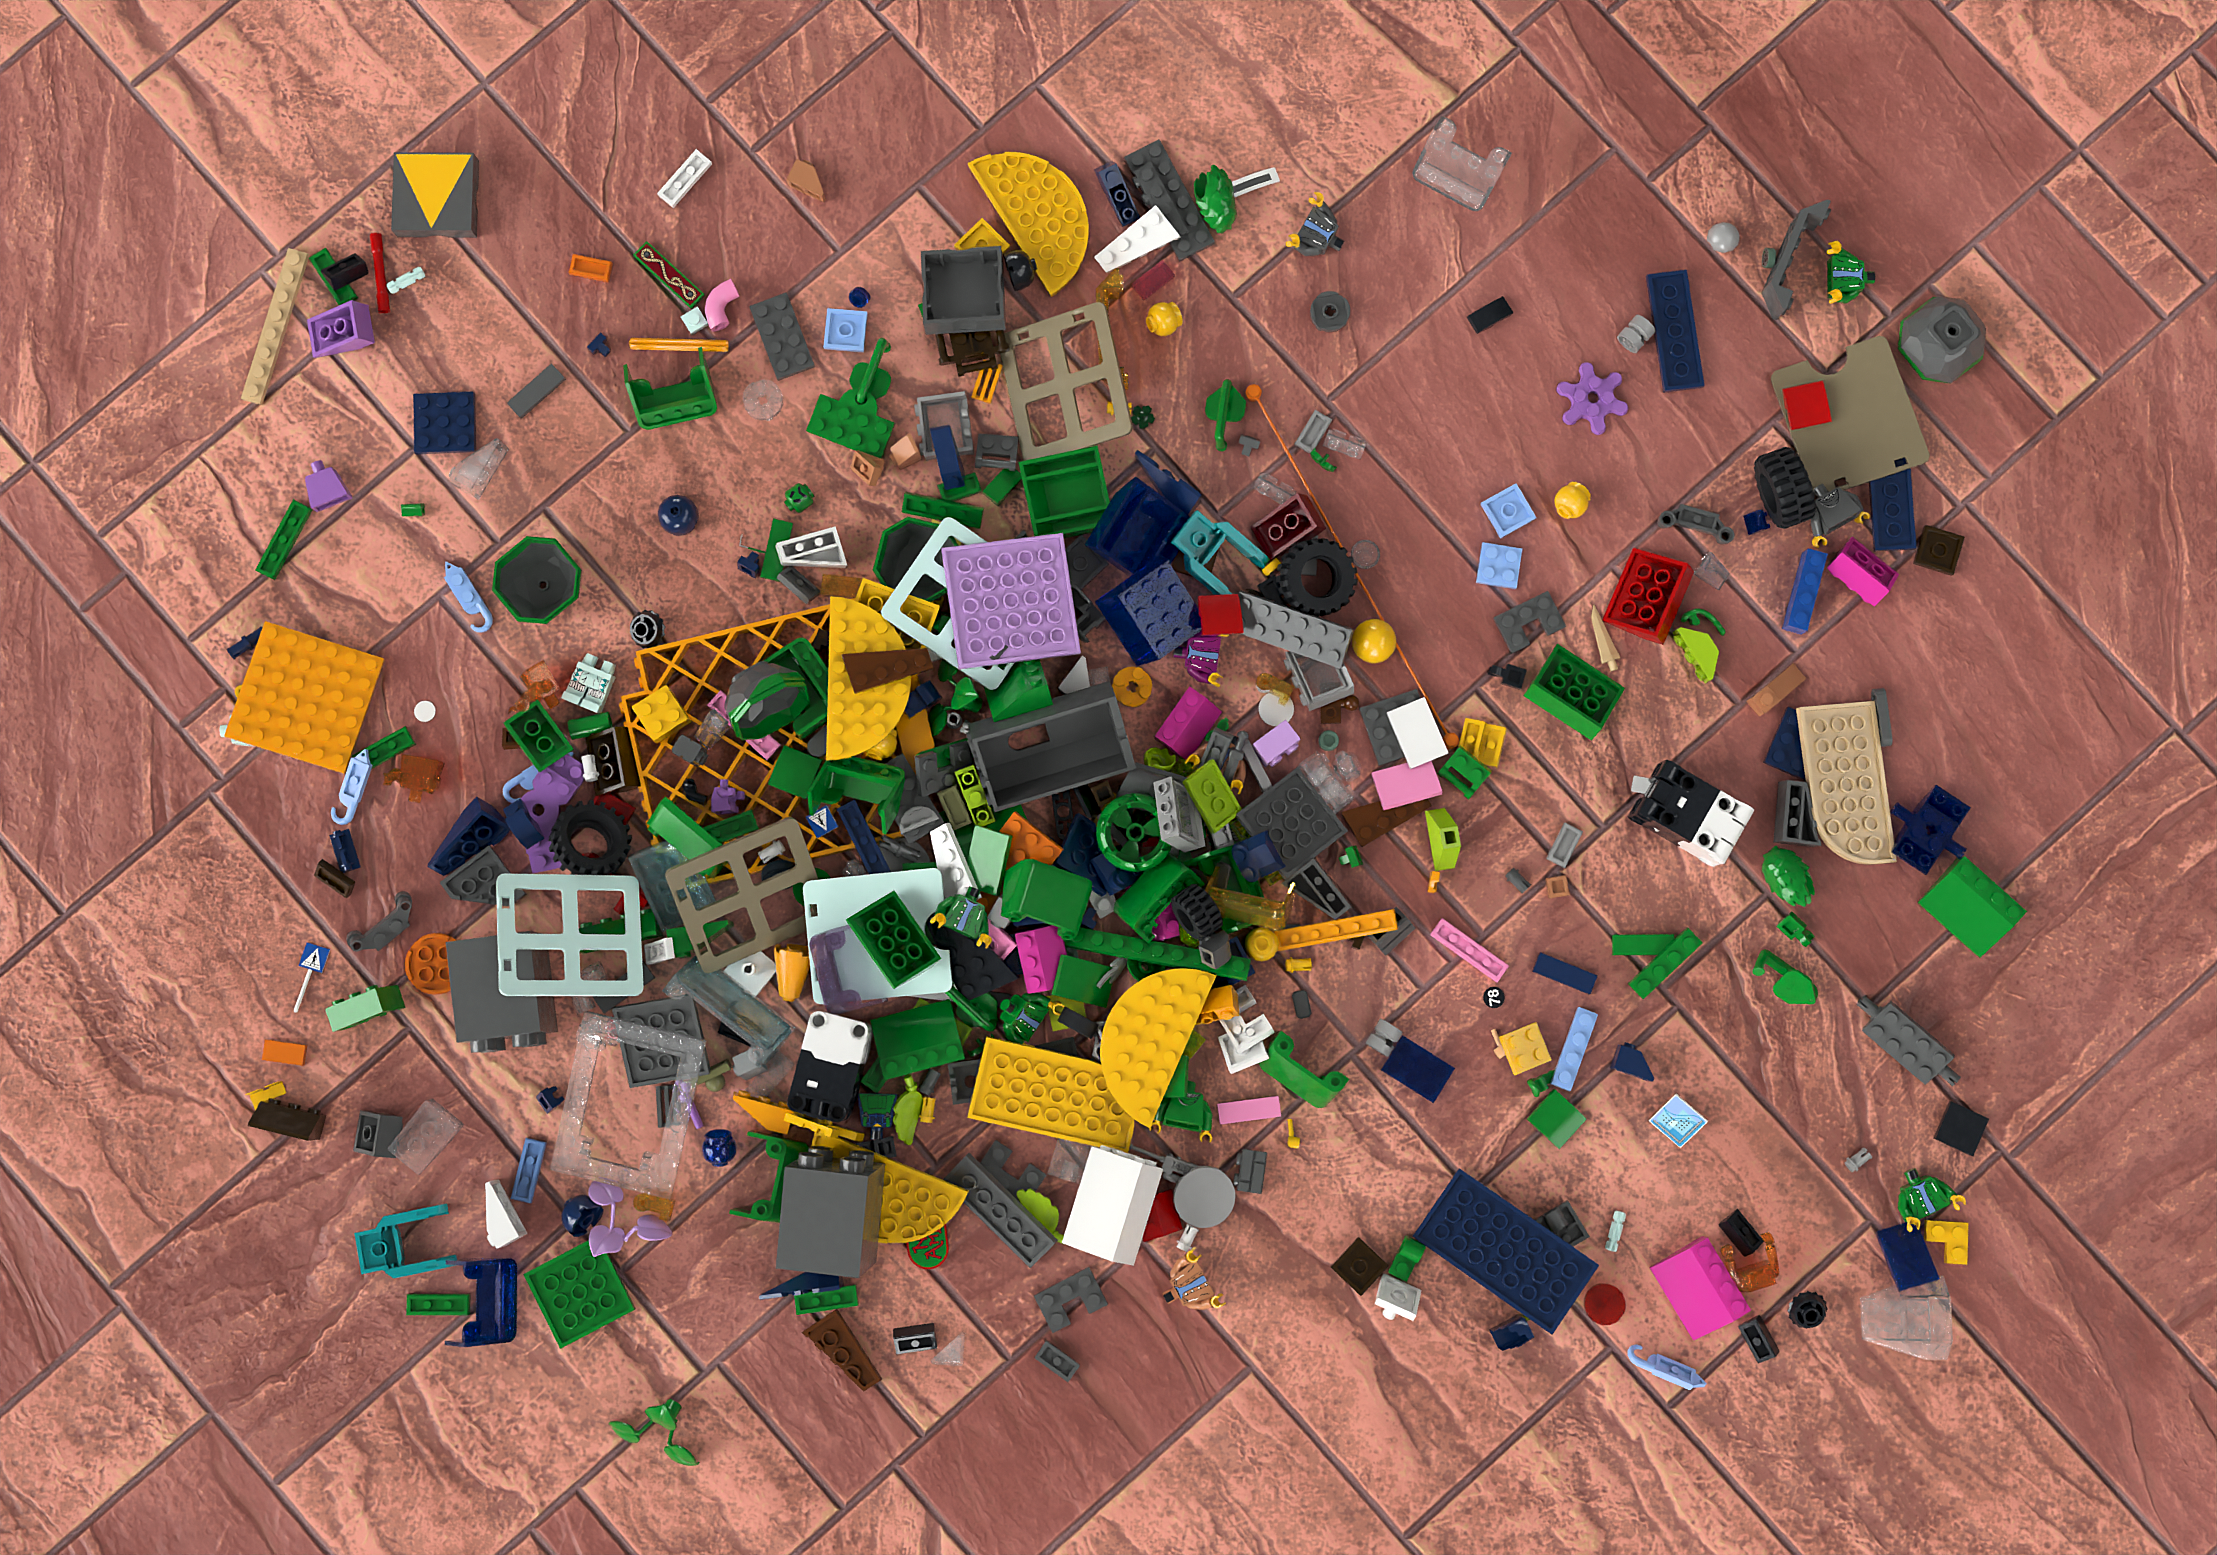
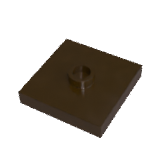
M1925 525L1913 564L1950 576L1954 575L1965 537Z
M1357 1237L1330 1267L1362 1296L1389 1265L1363 1240Z

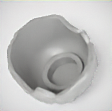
M1721 222L1713 225L1708 230L1707 242L1711 244L1713 250L1726 253L1733 251L1738 246L1740 235L1733 224Z

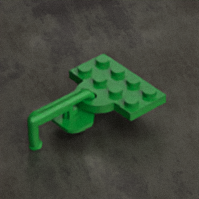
M885 338L878 340L869 364L860 362L854 366L849 378L852 389L845 392L839 401L820 394L806 429L807 432L852 450H859L882 459L896 424L877 416L879 408L876 399L885 396L891 384L890 374L878 368L883 353L891 350V345Z

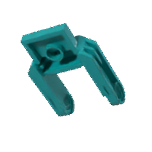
M1196 510L1171 543L1184 553L1185 570L1214 595L1232 594L1225 584L1203 566L1208 563L1224 542V539L1259 568L1263 569L1270 559L1229 522L1212 523Z
M448 1204L383 1216L375 1229L354 1233L361 1274L383 1270L392 1278H399L458 1265L457 1255L404 1264L405 1255L401 1232L398 1228V1224L449 1214Z

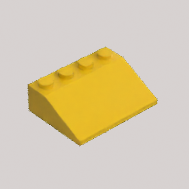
M863 578L855 601L872 608L881 615L882 607L895 589ZM908 595L900 607V611L932 633L940 606ZM891 624L900 636L906 650L927 648Z

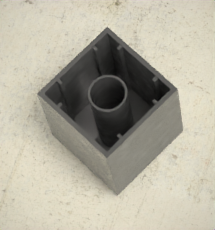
M532 931L518 932V934H541ZM497 935L446 942L457 1043H470L471 1053H488L506 1050L505 1039L512 1038L513 1047L524 1048L546 1045V1034L558 1032L554 996H505L500 993ZM516 950L517 979L552 980L549 950ZM504 960V971H511V960Z
M810 1146L808 1147V1152L799 1153L798 1159L785 1166L776 1269L860 1278L877 1261L885 1163L874 1162V1153L868 1151H849V1157L834 1158L833 1148Z

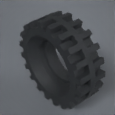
M589 800L587 805H584L582 801H578L574 807L572 804L567 806L565 812L562 811L552 827L548 840L551 841L549 851L555 853L553 857L554 862L560 861L562 864L560 869L562 871L568 869L571 871L570 875L615 874L631 850L629 844L632 840V835H628L630 830L629 824L623 825L622 823L625 819L624 816H616L614 814L616 811L614 807L610 810L604 808L606 804L604 802H601L599 806L594 805V800ZM581 827L598 831L607 842L606 853L598 858H589L581 855L571 842L572 833Z

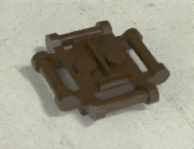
M996 330L999 345L995 347L992 344L990 331L949 333L953 356H948L943 334H935L940 355L938 359L939 365L944 366L956 363L958 377L964 376L965 373L979 370L998 369L995 355L1010 351L1009 344L1006 343L1004 330ZM987 358L990 359V360H988V361H983V362H978V363H974V364H969V365H964V366H962V364H964V363L973 362V361H978V360L987 359Z

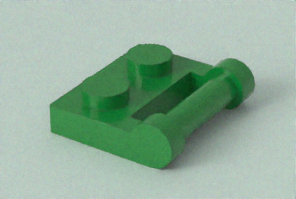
M1460 745L1438 771L1437 775L1441 778H1446L1462 791L1464 797L1469 800L1492 771ZM1452 766L1473 785L1469 788L1448 769Z

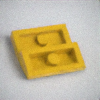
M1465 718L1459 746L1461 745L1484 765L1498 768L1507 728Z

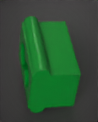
M424 503L401 504L402 517L425 516Z

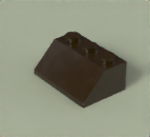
M612 727L585 737L588 755L595 756L596 770L599 772L598 780L593 781L595 796L622 793L641 787L628 727Z
M269 1098L268 1101H261L248 1122V1126L306 1141L320 1140L327 1115L320 1114L321 1110L308 1108L307 1111L300 1109L301 1105L289 1103L287 1106L281 1104V1100Z

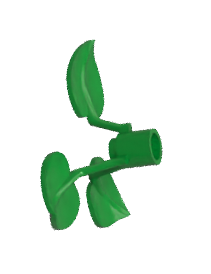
M942 659L938 668V678L942 682L948 680L956 688L951 700V706L943 708V705L938 703L928 714L932 737L938 735L945 727L947 710L964 711L966 709L977 713L982 706V699L976 692L971 679L964 677L956 683L952 676L957 673L958 669Z
M668 1399L665 1404L660 1406L648 1407L645 1413L650 1421L640 1430H634L631 1425L624 1422L610 1421L608 1423L620 1438L630 1443H638L640 1441L638 1435L642 1434L653 1422L658 1423L670 1430L668 1446L664 1447V1451L670 1459L686 1466H696L700 1463L696 1461L686 1448L673 1445L672 1443L673 1433L677 1428L676 1423L678 1420L676 1417L682 1409L681 1405L672 1399Z

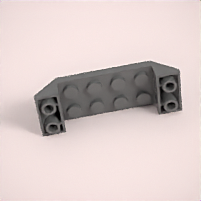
M1828 199L1801 209L1790 223L1777 254L1775 265L1772 267L1762 290V296L1774 320H1777L1780 315L1784 316L1794 300L1791 298L1793 291L1781 285L1786 278L1784 273L1793 261L1794 256L1791 255L1801 242L1799 237L1805 229L1814 231L1817 226L1823 224L1824 220H1827L1831 209L1828 208L1831 201Z

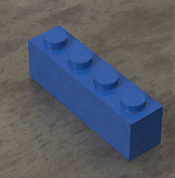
M1809 548L1802 552L1782 626L1783 630L1797 634H1803L1808 631L1827 553Z

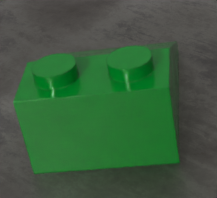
M538 699L503 722L505 728L539 773L574 750Z
M729 920L705 923L703 930L708 943L728 931L734 924ZM685 927L666 929L667 938L672 937L676 958L691 957V953H695ZM704 942L698 943L699 949L706 946Z

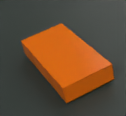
M573 254L568 273L578 277L609 283L613 263L611 261Z
M265 1039L262 1060L304 1066L308 1045Z

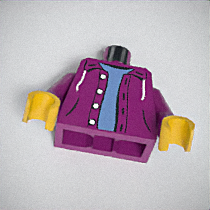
M1201 630L1194 633L1191 638H1188L1187 647L1175 646L1173 657L1185 659L1184 668L1187 669V673L1197 682L1220 687V684L1216 682L1217 678H1223V676L1216 673L1221 637L1218 636L1228 637L1229 635L1202 636Z

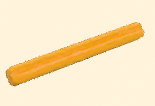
M630 338L629 341L630 349L698 351L699 347H702L703 351L727 352L729 350V342L727 340Z

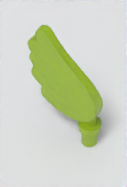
M907 1074L904 1076L907 1091L898 1098L893 1107L895 1112L893 1123L896 1125L895 1130L898 1133V1139L904 1141L906 1145H911L922 1110L923 1097L916 1090L918 1085L914 1082L912 1075Z
M1031 1188L1027 1189V1191L1019 1189L1016 1195L1020 1203L1058 1240L1057 1242L1062 1243L1064 1235L1056 1230L1059 1220L1058 1208L1051 1204L1050 1198L1044 1197L1041 1193L1035 1192Z

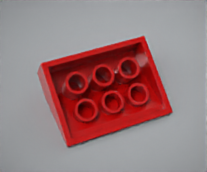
M1633 548L1602 621L1645 640L1664 645L1693 577V569L1688 563Z

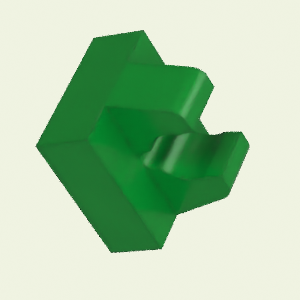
M1357 845L1345 848L1347 855L1339 857L1341 865L1350 863L1352 868L1363 865Z

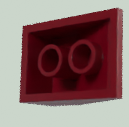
M1297 493L1253 524L1251 529L1265 554L1270 560H1273L1288 552L1292 546L1314 538L1324 531L1326 527L1309 497Z

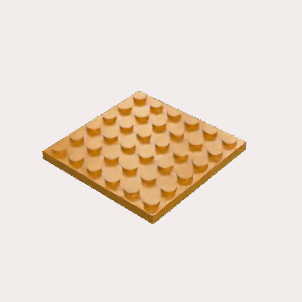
M265 621L224 736L346 774L385 659Z

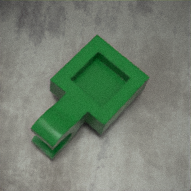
M1792 911L1779 921L1776 926L1790 940L1796 937L1805 947L1815 937L1810 931L1804 930L1807 925Z

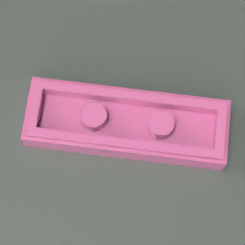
M1279 1096L1217 1104L1220 1124L1281 1117Z

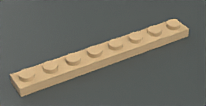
M290 248L287 250L241 399L244 401L263 405L310 256L308 253Z

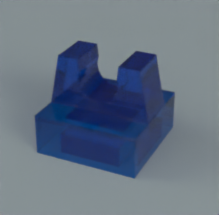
M1763 509L1743 516L1748 535L1771 528L1770 524L1766 522L1767 512H1764Z

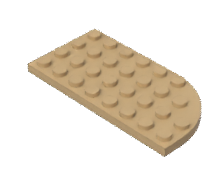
M1875 701L1796 708L1805 779L1813 806L1811 808L1813 819L1817 823L1816 830L1818 835L1834 853L1848 861L1865 865L1897 862Z

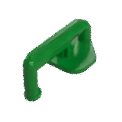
M1225 379L1222 387L1211 394L1206 400V416L1210 420L1217 421L1214 438L1218 451H1225L1227 449V442L1224 440L1226 422H1238L1245 415L1246 400L1235 389L1230 379Z
M1766 949L1759 953L1752 973L1756 976H1762L1765 973L1764 966L1766 963L1783 975L1773 986V992L1777 997L1788 1004H1814L1816 1002L1818 989L1808 976Z
M953 985L949 991L944 992L958 1005L956 1009L957 1016L969 1027H982L989 1032L996 1029L998 1022L997 1000L989 992L970 1001Z

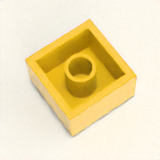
M667 685L632 706L644 728L657 744L692 722L671 688Z

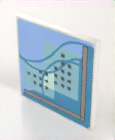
M1675 1094L1649 1119V1122L1681 1148L1708 1120L1678 1094Z

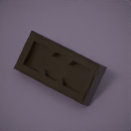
M324 859L318 862L314 876L343 897L348 898L352 894L355 881Z

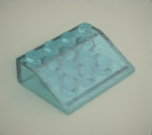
M666 840L632 853L628 860L661 931L665 932L666 929H672L683 924L665 878V873L669 868L689 859ZM696 873L685 879V884L695 909L716 901L705 876L703 877ZM684 889L677 890L680 900L686 897Z

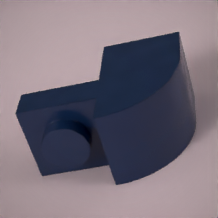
M931 680L921 684L910 693L904 710L909 719L923 709L927 710L942 699L941 694Z
M521 798L503 809L507 817L505 818L507 825L526 849L544 839L539 824L530 816Z

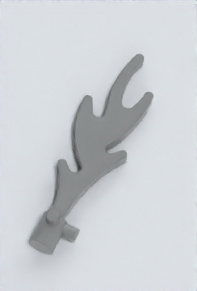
M1118 957L1110 964L1112 969L1098 982L1097 986L1099 988L1110 977V984L1117 979L1124 967H1127L1126 958Z

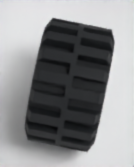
M1191 884L1171 898L1175 917L1183 929L1194 939L1201 941L1223 925L1222 916L1216 903L1197 884Z

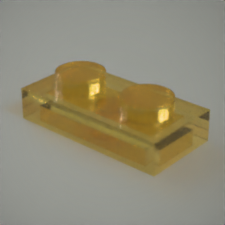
M823 574L820 594L856 598L863 578Z

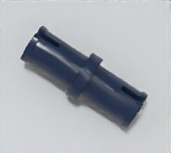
M262 626L248 636H242V640L227 648L228 653L234 660L247 650L254 649Z

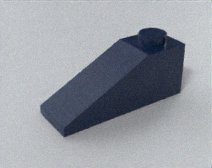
M945 425L930 428L945 490L965 486V470L951 426Z

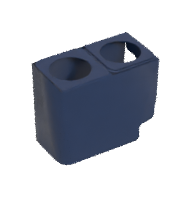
M1515 1315L1489 1329L1497 1347L1502 1351L1520 1347L1534 1338L1526 1319L1519 1315Z

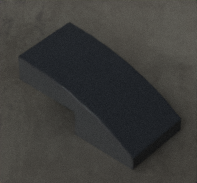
M1504 296L1468 315L1467 319L1478 334L1491 328L1495 323L1510 317L1513 311Z
M893 1136L883 1138V1140L856 1143L858 1146L885 1157H897Z

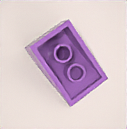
M351 300L307 319L314 358L358 350L375 343L369 305Z

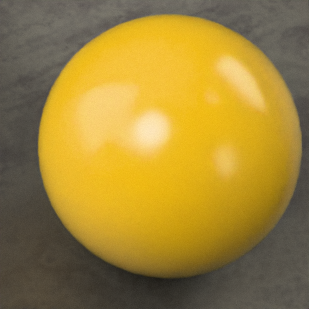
M1369 619L1360 623L1354 630L1352 647L1355 654L1361 660L1368 663H1380L1387 660L1393 654L1396 648V635L1393 628L1385 621Z

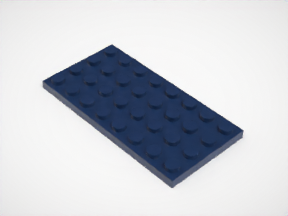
M1460 1168L1412 1236L1551 1335H1553L1599 1267V1264Z

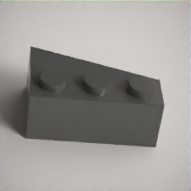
M1792 780L1778 782L1773 843L1806 847L1822 846L1821 840L1818 839L1817 823L1812 815L1811 808L1813 806L1807 782Z
M1313 858L1281 883L1335 920L1352 907L1351 903L1316 858Z

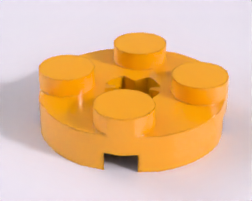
M1126 667L1115 675L1112 688L1120 704L1135 708L1146 703L1151 696L1152 681L1142 668ZM1129 682L1138 685L1133 693L1131 690L1128 691L1126 689L1129 686Z

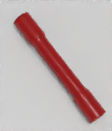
M371 233L370 244L374 262L378 313H389L390 303L386 286L382 234Z

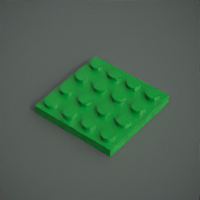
M589 1240L523 1274L560 1349L636 1309L609 1254L605 1253L593 1257Z

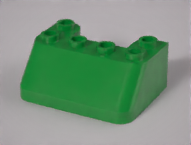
M797 638L763 661L797 671L805 679L810 703L804 709L806 712L797 717L793 722V729L799 739L802 740L827 723L828 668L807 639Z

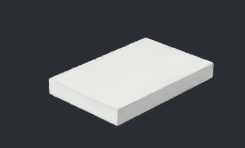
M1425 697L1386 713L1410 769L1448 754Z

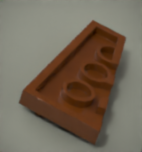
M927 648L842 654L854 694L934 668Z
M1427 798L1383 811L1381 802L1377 801L1343 811L1341 814L1362 848L1430 808L1432 805Z
M838 1309L801 1332L806 1337H809L820 1351L822 1350L830 1357V1360L835 1365H838L844 1371V1374L863 1392L882 1380V1377Z

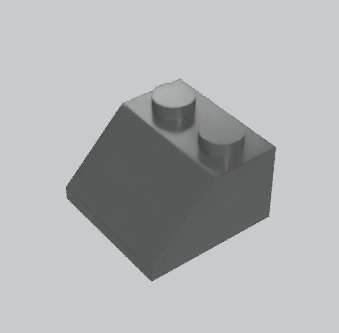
M360 1110L353 1151L374 1157L396 1158L399 1150L400 1132L403 1128V1117Z

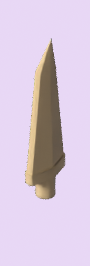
M1593 605L1591 619L1601 657L1600 660L1602 664L1608 663L1609 669L1612 672L1618 670L1615 660L1620 659V656L1595 605Z

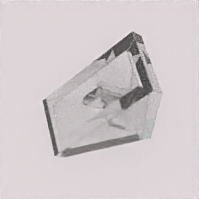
M1708 552L1694 570L1695 576L1717 590H1720L1730 575L1712 552Z
M962 1331L931 1359V1363L935 1365L963 1366L965 1333Z

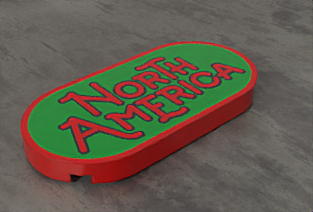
M946 1224L924 1238L906 1243L908 1256L913 1264L922 1269H934L945 1261L949 1253Z

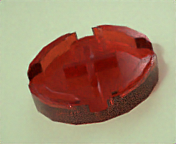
M1599 1283L1592 1286L1584 1297L1586 1315L1593 1322L1600 1325H1612L1618 1322L1626 1309L1623 1293L1617 1287L1608 1283Z

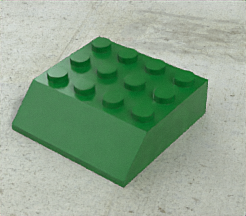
M1098 445L1018 462L1034 536L1063 533L1065 539L1114 528V519Z

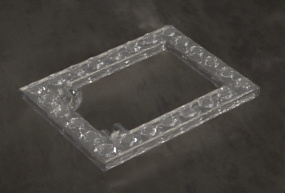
M585 1011L550 1170L671 1199L707 1040ZM601 1038L680 1057L660 1152L657 1154L645 1151L639 1169L590 1157L591 1151L589 1148L593 1144L594 1138L580 1135Z

